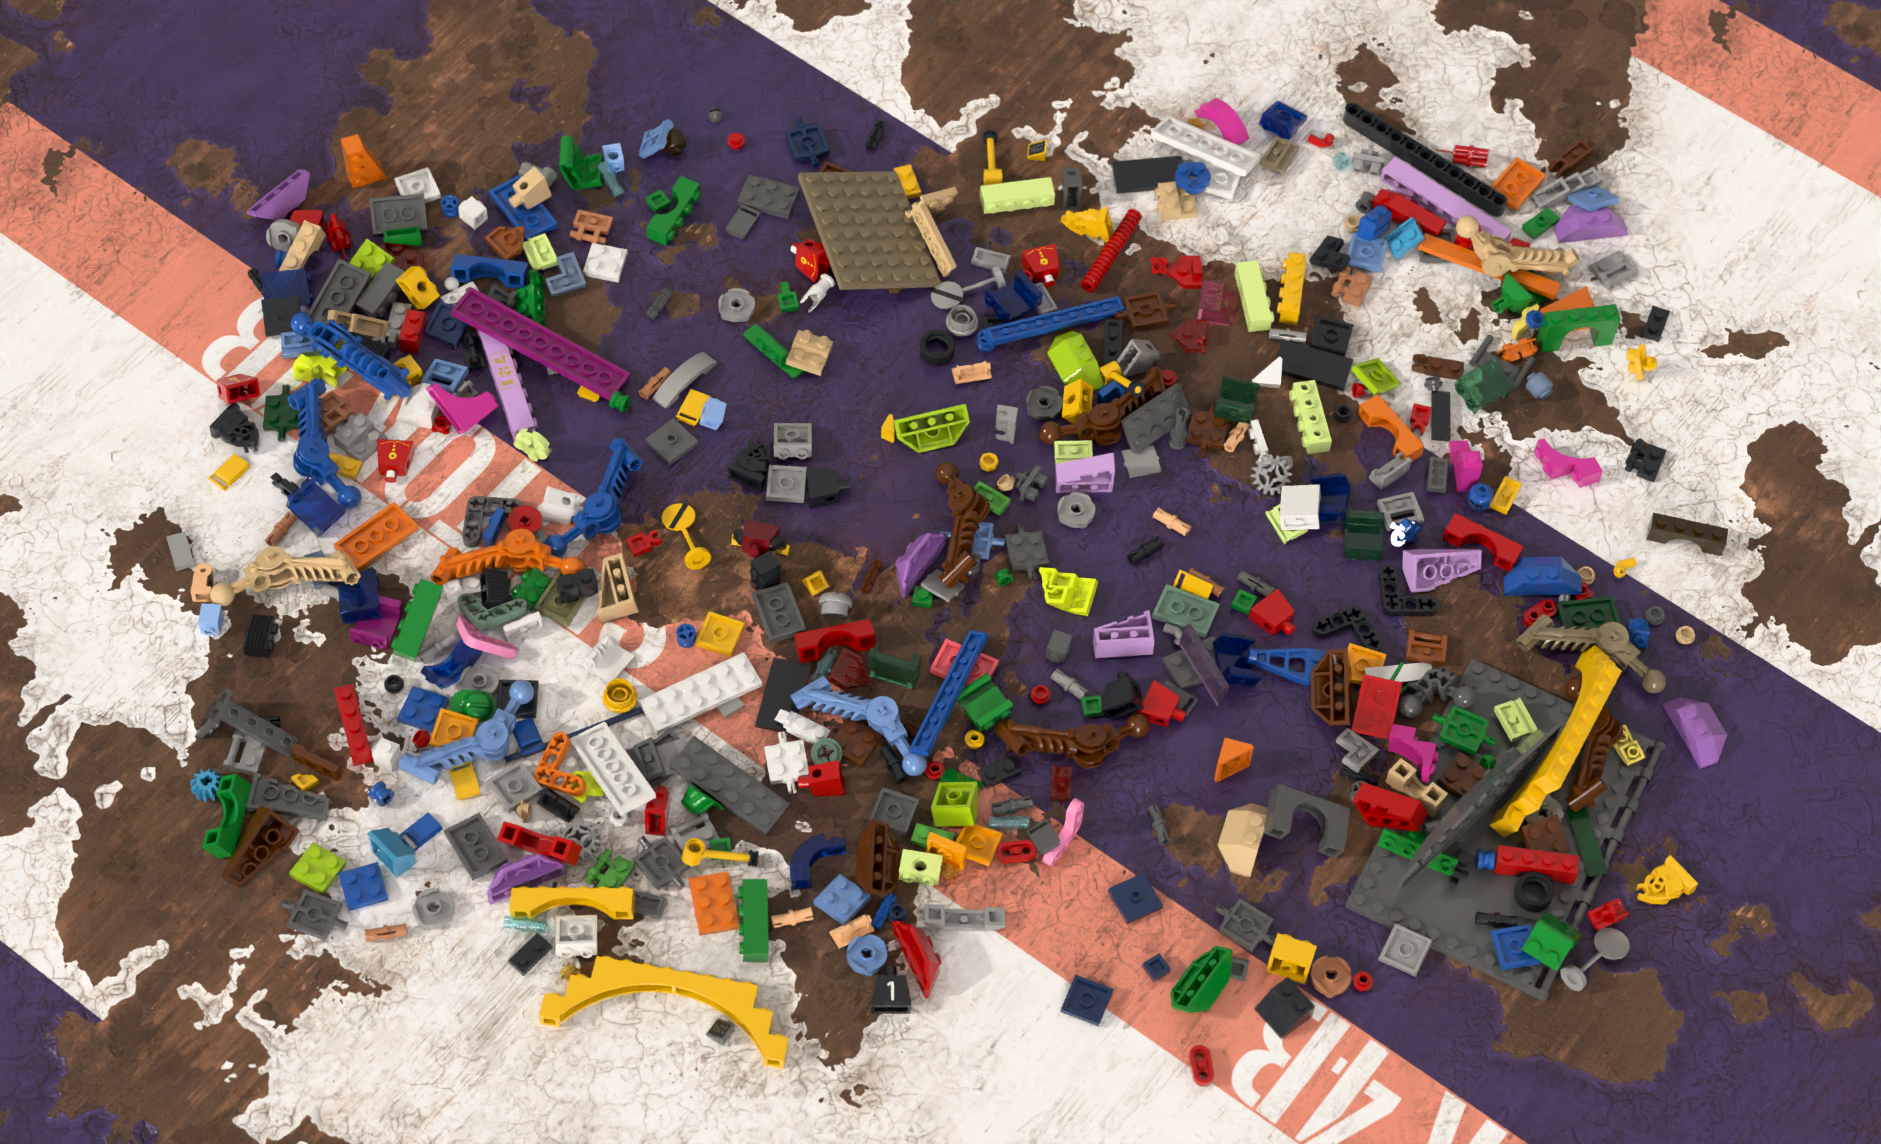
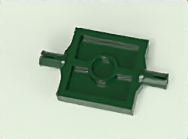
M287 384L282 386L281 395H271L265 398L264 431H277V440L280 442L286 440L287 431L298 429L300 422L298 421V416L302 411V408L296 410L289 405L287 399L291 394H289L290 385Z

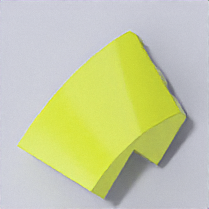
M1040 567L1039 571L1042 577L1046 603L1066 612L1088 616L1098 581L1091 578H1078L1073 573H1061L1056 568Z

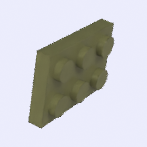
M559 569L534 606V611H539L541 615L568 627L587 598L580 597L574 602L561 603L556 585V579L563 575Z

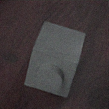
M1054 629L1047 646L1046 658L1052 662L1064 664L1071 647L1072 635Z

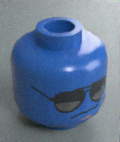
M1484 483L1474 484L1467 497L1469 506L1477 511L1487 510L1493 500V490Z

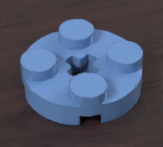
M875 935L857 936L848 945L847 962L857 973L872 976L879 972L887 962L886 945L882 939ZM870 951L871 957L864 958L862 952L867 953Z

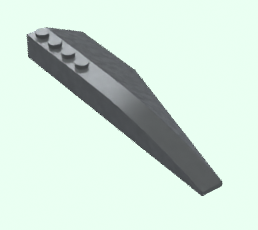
M1560 722L1536 730L1529 736L1525 735L1517 747L1513 746L1505 758L1501 757L1495 763V767L1492 770L1489 768L1485 771L1482 779L1447 812L1428 835L1402 874L1395 889L1396 892L1401 891L1542 762L1552 748L1562 726Z

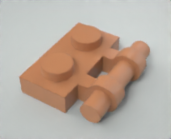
M578 210L573 222V228L578 229V232L571 230L570 237L575 238L576 241L582 242L585 240L605 245L607 238L600 236L601 234L609 235L613 224V217ZM585 231L594 232V234H586Z
M1346 266L1339 273V279L1334 283L1331 295L1333 297H1338L1339 294L1344 295L1343 302L1359 308L1372 283L1373 277L1356 271L1354 276L1350 275L1351 268ZM1345 282L1349 283L1348 288L1344 286Z
M333 391L322 398L321 406L323 411L321 414L323 419L320 423L325 425L322 429H324L325 434L335 431L336 427L342 422H347L354 412L351 408L344 411L345 402ZM335 414L338 415V417H336L332 421L329 419Z

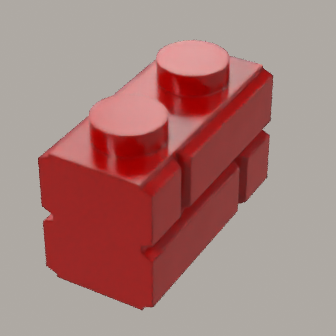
M407 310L398 339L400 351L412 354L419 353L424 330L427 326L425 312Z

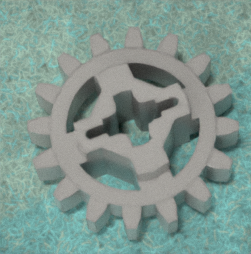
M1271 454L1268 455V459L1262 456L1261 462L1255 461L1257 467H1251L1255 471L1254 474L1250 475V477L1255 478L1252 484H1258L1256 490L1263 489L1262 494H1266L1268 491L1270 495H1274V491L1280 494V488L1286 486L1285 483L1291 482L1287 479V476L1292 475V473L1287 472L1290 465L1285 466L1286 460L1279 461L1280 456L1278 455L1274 459ZM1271 462L1269 467L1261 468L1264 464ZM1279 466L1282 469L1283 475L1278 470ZM1272 472L1275 477L1269 480L1267 473ZM1259 475H1262V478L1264 480L1263 484L1259 479ZM1274 482H1280L1277 486L1271 488Z
M573 819V824L566 822V828L560 827L561 834H557L558 837L572 840L582 846L579 855L581 861H584L585 856L592 858L591 852H598L597 847L601 845L599 840L600 833L597 831V826L592 827L591 821L585 824L584 819H581L580 823Z

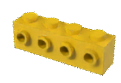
M1289 252L1288 259L1284 258L1283 269L1286 271L1282 273L1281 284H1284L1283 288L1280 287L1279 298L1282 299V302H1278L1277 313H1280L1279 323L1297 325L1307 254Z

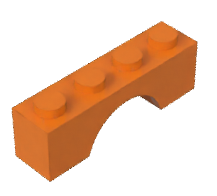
M1377 394L1360 404L1358 416L1369 428L1382 427L1394 435L1396 442L1392 454L1395 457L1401 451L1403 452V460L1409 457L1414 461L1422 456L1424 448L1422 441L1412 433L1408 425H1405L1400 420L1399 415L1391 410L1384 399Z

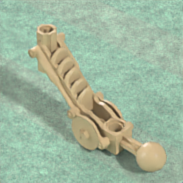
M1470 215L1462 216L1456 223L1458 235L1463 238H1471L1474 252L1481 258L1482 269L1488 276H1500L1509 270L1515 272L1518 269L1542 271L1547 279L1558 273H1563V276H1569V267L1580 262V258L1574 248L1564 251L1562 247L1557 250L1513 247L1511 243H1507L1501 236H1492L1488 231L1479 232L1478 221Z
M273 546L262 550L256 556V560L250 562L248 567L243 569L246 577L230 585L224 582L214 585L210 591V598L214 604H220L224 607L233 602L235 594L249 587L257 593L259 591L265 592L268 588L280 590L294 582L295 584H300L301 580L345 582V584L354 585L358 583L361 576L345 551L337 550L333 552L332 557H291L283 548Z

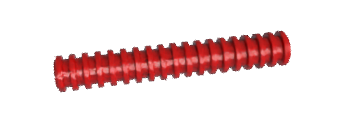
M1129 209L1112 237H1110L1081 281V287L1085 291L1090 293L1095 291L1124 247V244H1126L1141 221L1142 215L1136 209Z

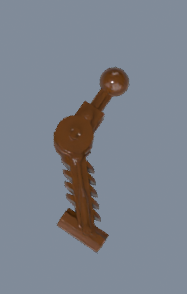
M1154 366L1146 371L1147 376L1139 381L1145 386V391L1141 396L1135 397L1127 391L1120 399H1113L1112 403L1098 404L1089 413L1083 412L1081 415H1076L1077 424L1059 426L1055 422L1047 421L1039 427V438L1043 443L1052 445L1054 441H1059L1061 436L1079 434L1080 441L1094 440L1100 445L1116 443L1122 437L1123 426L1120 420L1165 391L1162 369Z
M948 461L938 465L935 475L938 482L948 485L946 490L949 495L948 506L953 510L952 516L955 517L946 561L941 564L944 572L939 577L941 582L951 589L959 580L965 584L968 583L970 578L967 576V572L978 562L971 552L975 533L980 529L978 525L986 518L990 511V502L958 478V467Z
M1574 677L1566 684V695L1573 701L1578 699L1582 685L1581 677ZM1603 706L1584 743L1574 784L1571 787L1573 793L1565 799L1575 813L1585 805L1589 808H1594L1595 802L1593 800L1608 789L1601 776L1607 754L1609 753L1608 749L1621 739L1623 727L1605 706Z
M1137 713L1127 719L1126 725L1117 729L1110 723H1104L1103 726L1084 724L1077 729L1069 727L1066 731L1018 724L1013 719L1008 721L1004 719L995 727V732L1006 743V750L1008 752L1014 751L1020 756L1026 755L1028 751L1064 754L1068 760L1074 759L1076 764L1081 767L1095 768L1103 764L1105 755L1119 749L1120 739L1129 735L1135 738H1142L1147 735L1150 730V721L1145 715Z

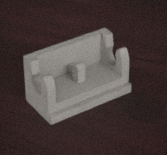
M1004 405L997 406L995 430L1005 432L1004 435L996 434L998 440L1008 441L1010 444H1013L1018 408Z
M1402 451L1383 467L1374 469L1371 472L1369 479L1380 490L1409 471L1412 460L1409 457L1403 460Z

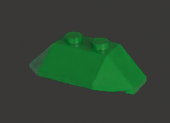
M1215 945L1211 948V951L1202 954L1192 961L1171 990L1172 1008L1186 1013L1208 1011L1230 981L1233 951Z

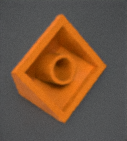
M1224 738L1214 781L1217 783L1250 767L1254 747L1248 743Z

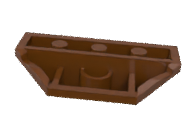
M1348 649L1328 650L1311 671V710L1330 726L1350 725L1353 712L1352 672Z
M872 818L858 844L856 882L867 893L884 898L898 888L900 850L890 831V825Z

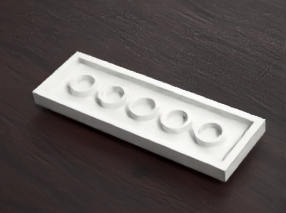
M1169 115L1151 131L1150 137L1183 150L1190 155L1202 158L1207 162L1216 164L1223 169L1230 170L1240 176L1245 177L1261 159V155Z
M743 652L639 700V704L656 734H660L669 728H673L761 687L762 681Z
M605 721L570 738L571 745L620 816L656 798L655 792Z

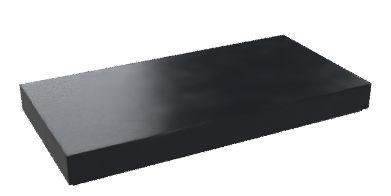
M1182 156L1112 161L1111 168L1116 193L1152 191L1157 188L1158 183L1175 182V172L1178 165L1183 163Z
M1282 340L1277 358L1279 356L1282 358L1281 374L1304 381L1315 380L1316 384L1344 392L1353 359Z
M773 658L755 723L756 728L781 733L782 731L786 732L787 729L783 727L784 724L776 721L775 718L780 709L789 713L792 711L800 714L790 695L807 686L812 665Z

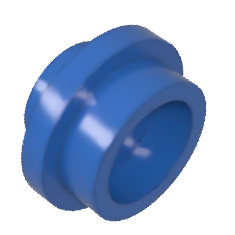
M1536 310L1529 311L1526 315L1528 326L1533 329L1541 326L1543 320L1542 313Z

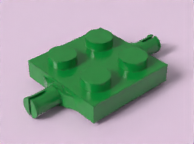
M1453 705L1451 712L1446 717L1434 713L1432 718L1433 721L1443 724L1438 740L1475 755L1478 747L1483 742L1494 747L1497 739L1486 735L1490 720Z

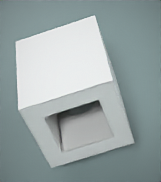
M472 196L463 201L458 207L460 218L473 229L478 228L488 220L487 208L481 201L474 199Z
M382 737L378 743L374 744L371 751L374 765L391 772L401 758L399 744Z

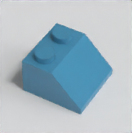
M389 828L371 830L367 833L371 852L397 878L416 864L414 849L410 845L406 846L397 832L393 833Z

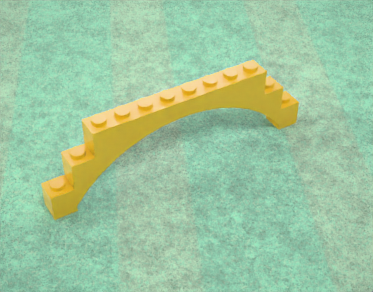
M1596 645L1582 652L1575 665L1582 672V685L1575 707L1565 727L1539 766L1501 809L1497 810L1489 825L1504 838L1517 832L1525 816L1539 810L1546 795L1561 787L1622 672L1609 659L1610 657Z
M597 956L591 978L582 974L570 976L565 997L558 993L544 994L539 1013L540 1024L559 1028L563 1021L587 1006L623 994L659 992L691 998L711 1006L734 1021L757 1046L763 1057V1065L784 1069L789 1038L782 1034H770L773 1024V1011L764 1007L755 1008L758 998V985L752 982L745 981L742 983L731 978L720 979L709 974H694L688 970L682 972L670 967H654L649 963L638 964L627 959L621 961L610 956Z

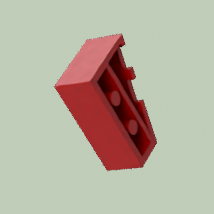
M1362 782L1352 800L1368 826L1418 832L1428 814L1421 801Z

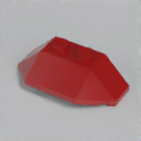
M897 920L893 921L892 932L924 998H929L939 975L940 965L942 964L938 953H934L930 936L925 935L922 929Z

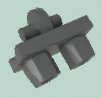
M1036 465L1030 474L1025 471L1015 475L1014 478L1017 482L1015 486L1020 488L1019 492L1021 493L1018 500L1024 502L1026 498L1032 501L1037 499L1039 490L1034 488V486L1037 485L1044 488L1048 482V477L1041 473V467Z

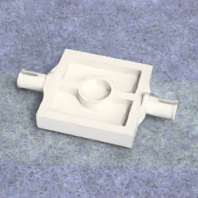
M782 731L783 738L781 732L778 733L780 743L764 747L771 785L787 784L788 793L792 794V787L793 794L797 792L795 782L798 781V777L808 776V763L803 740L787 742L786 732Z

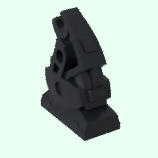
M236 402L230 404L209 426L211 437H221L224 442L230 445L243 447L245 453H249L248 446H254V451H258V428H256L254 422L248 421V416L241 412L240 406Z
M758 438V445H753L752 440H749L748 447L744 448L735 458V462L728 466L727 478L762 492L767 466L770 464V452L763 440Z

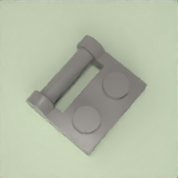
M1619 250L1591 264L1589 268L1608 290L1613 288L1615 284L1639 274L1638 268L1632 265ZM1624 269L1626 270L1625 272H1623V273H1621V274H1619V275H1617V276H1615V277H1613V278H1608V277H1610V276H1612V275H1614V274H1616V273H1618V272H1620V271H1622V270H1624Z
M1413 492L1377 501V506L1387 531L1394 530L1390 527L1393 522L1401 523L1404 519L1392 521L1391 517L1412 512L1414 516L1406 518L1410 521L1416 520L1419 524L1424 523L1423 514Z
M235 730L228 757L224 760L222 767L230 771L255 775V772L259 773L268 746L239 730ZM246 742L240 763H235L240 743Z
M706 811L677 826L672 825L668 827L681 854H683L686 841L691 838L703 841L705 849L710 848L709 840L720 839ZM701 823L705 826L685 836L680 837L679 833Z

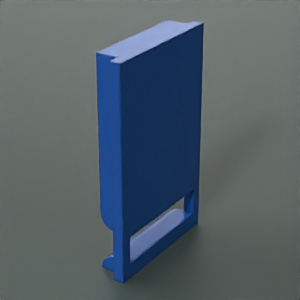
M527 718L516 722L512 732L522 755L545 748L533 719ZM538 743H541V744H539V745H537V746H534V747H531V748H528V749L523 750L524 748H527V747L536 745V744H538Z
M428 812L403 831L400 836L406 846L410 845L402 837L405 834L417 846L414 848V851H416L443 830V828Z

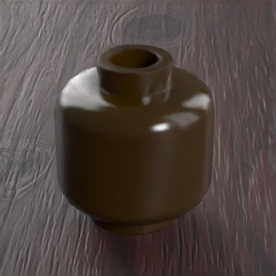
M676 128L669 130L664 151L676 156L683 152L682 150L686 147V142L681 130Z

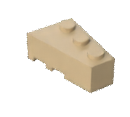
M620 553L603 558L601 590L599 591V606L597 607V614L601 623L638 613L633 587L623 554Z

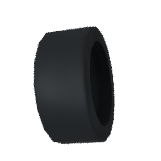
M932 330L921 338L920 355L926 363L941 366L950 362L954 357L955 342L949 333L943 330ZM931 342H942L948 346V350L942 354H933L926 347Z
M1529 872L1522 875L1514 889L1516 903L1528 912L1536 913L1545 910L1550 905L1554 896L1552 881L1546 875L1539 872ZM1528 883L1538 884L1545 890L1546 896L1541 901H1532L1523 894L1522 889Z

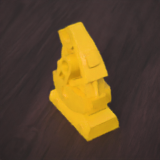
M1102 207L1099 211L1095 209L1076 213L1066 211V214H1063L1061 222L1076 234L1081 236L1086 234L1090 238L1095 239L1100 237L1105 243L1109 241L1114 231L1108 207Z
M1669 855L1663 865L1656 867L1646 877L1644 884L1637 885V891L1643 890L1645 894L1638 893L1637 899L1650 904H1667L1670 899H1677L1682 893L1692 894L1698 883Z

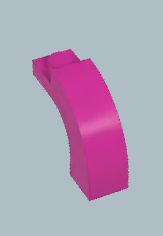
M1214 98L1209 102H1204L1198 109L1194 110L1196 117L1213 121L1225 140L1240 145L1250 139L1240 117L1221 99Z

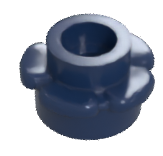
M894 904L890 907L887 916L891 922L896 920L903 922L907 918V910L901 904Z

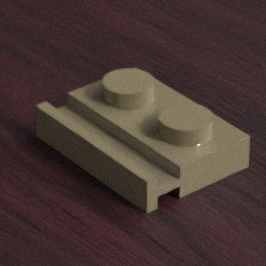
M1276 136L1263 155L1260 165L1274 171L1278 170L1281 174H1284L1298 152L1299 146H1294L1291 142Z

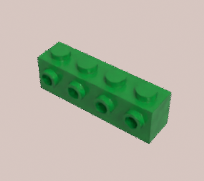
M420 579L419 584L415 583L412 590L414 598L412 602L408 601L405 609L407 616L405 619H401L398 630H401L399 637H394L391 648H394V655L416 662L443 592V586L424 579Z
M743 879L742 886H738V899H742V905H738V917H742V923H739L738 934L742 936V942H739V954H743V962H767L769 955L767 879Z

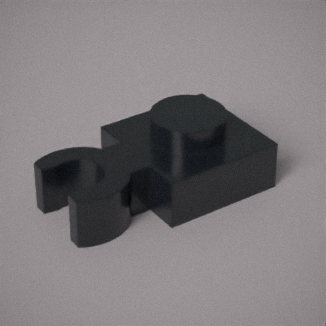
M276 472L270 477L273 480L272 484L279 488L281 493L292 502L296 503L300 500L299 487L296 483L289 482L286 478L283 479Z

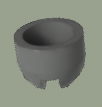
M712 107L709 110L708 118L711 122L717 123L722 120L720 108Z

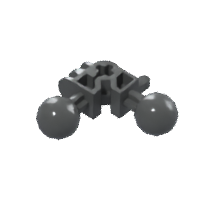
M1444 667L1439 670L1430 669L1426 671L1425 675L1418 682L1408 683V688L1416 693L1402 697L1398 703V710L1404 718L1414 719L1422 712V702L1425 701L1431 704L1434 701V694H1439L1440 699L1446 701L1451 696L1457 707L1469 710L1476 705L1478 695L1470 686L1459 687L1461 682L1460 675H1454L1452 671H1446Z

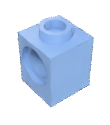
M620 143L602 146L607 174L625 171Z
M709 397L703 405L699 424L717 430L723 422L727 403Z
M201 604L198 620L200 633L220 635L224 616L220 604Z

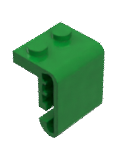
M562 136L559 169L571 189L580 190L602 186L604 161L602 153L584 156L578 144H575V139L572 136Z
M988 673L965 686L957 699L971 722L980 732L988 730L997 721L1007 718L1013 712V704L1009 699H1005L997 685L994 686L991 681L992 678Z
M1547 912L1538 920L1521 950L1553 970L1558 971L1567 954L1580 940L1582 933Z

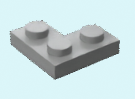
M1349 728L1343 731L1336 740L1337 744L1349 751L1344 756L1342 763L1356 773H1359L1379 752L1378 748Z

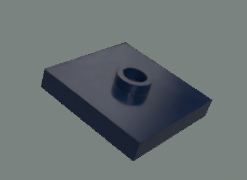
M440 300L424 330V334L458 348L469 325L451 315L453 305Z
M1144 873L1108 888L1109 895L1127 924L1163 908V904Z
M1075 974L1060 1012L1099 1027L1114 989Z

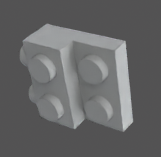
M361 412L357 415H351L347 420V424L343 427L338 426L333 435L334 443L353 459L360 460L363 463L377 452V439H388Z
M774 423V457H779L780 459L788 457L805 459L812 457V423Z

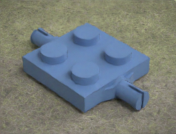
M980 522L978 525L980 529L975 533L972 552L978 554L980 559L989 560L992 545L1004 547L1005 539L994 538L993 523ZM940 531V533L947 534V539L950 540L951 532Z

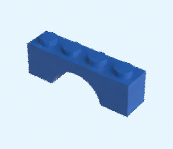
M455 254L451 264V277H455L459 282L469 283L477 278L491 277L502 281L507 288L520 289L525 287L528 278V262Z

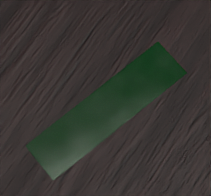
M1586 807L1581 808L1576 813L1573 810L1567 811L1588 876L1607 874L1608 871Z

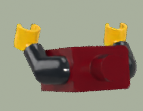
M744 520L743 531L736 529L732 534L731 545L742 546L741 551L748 553L750 557H757L768 551L772 552L775 550L779 554L788 556L790 545H786L785 541L779 537L780 526Z

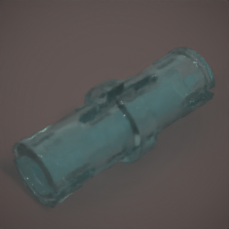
M607 161L597 165L605 179L604 183L608 184L614 197L622 195L625 191L617 180L618 176L613 173Z
M833 648L827 649L823 659L817 663V669L810 679L811 682L823 675L826 677L827 673L831 672L832 664L839 655L835 649L833 653H831Z
M1011 814L998 817L989 816V828H1007V830H1011V828L1029 829V816H1011Z
M505 915L504 929L545 933L546 920L531 919L528 916L522 918Z

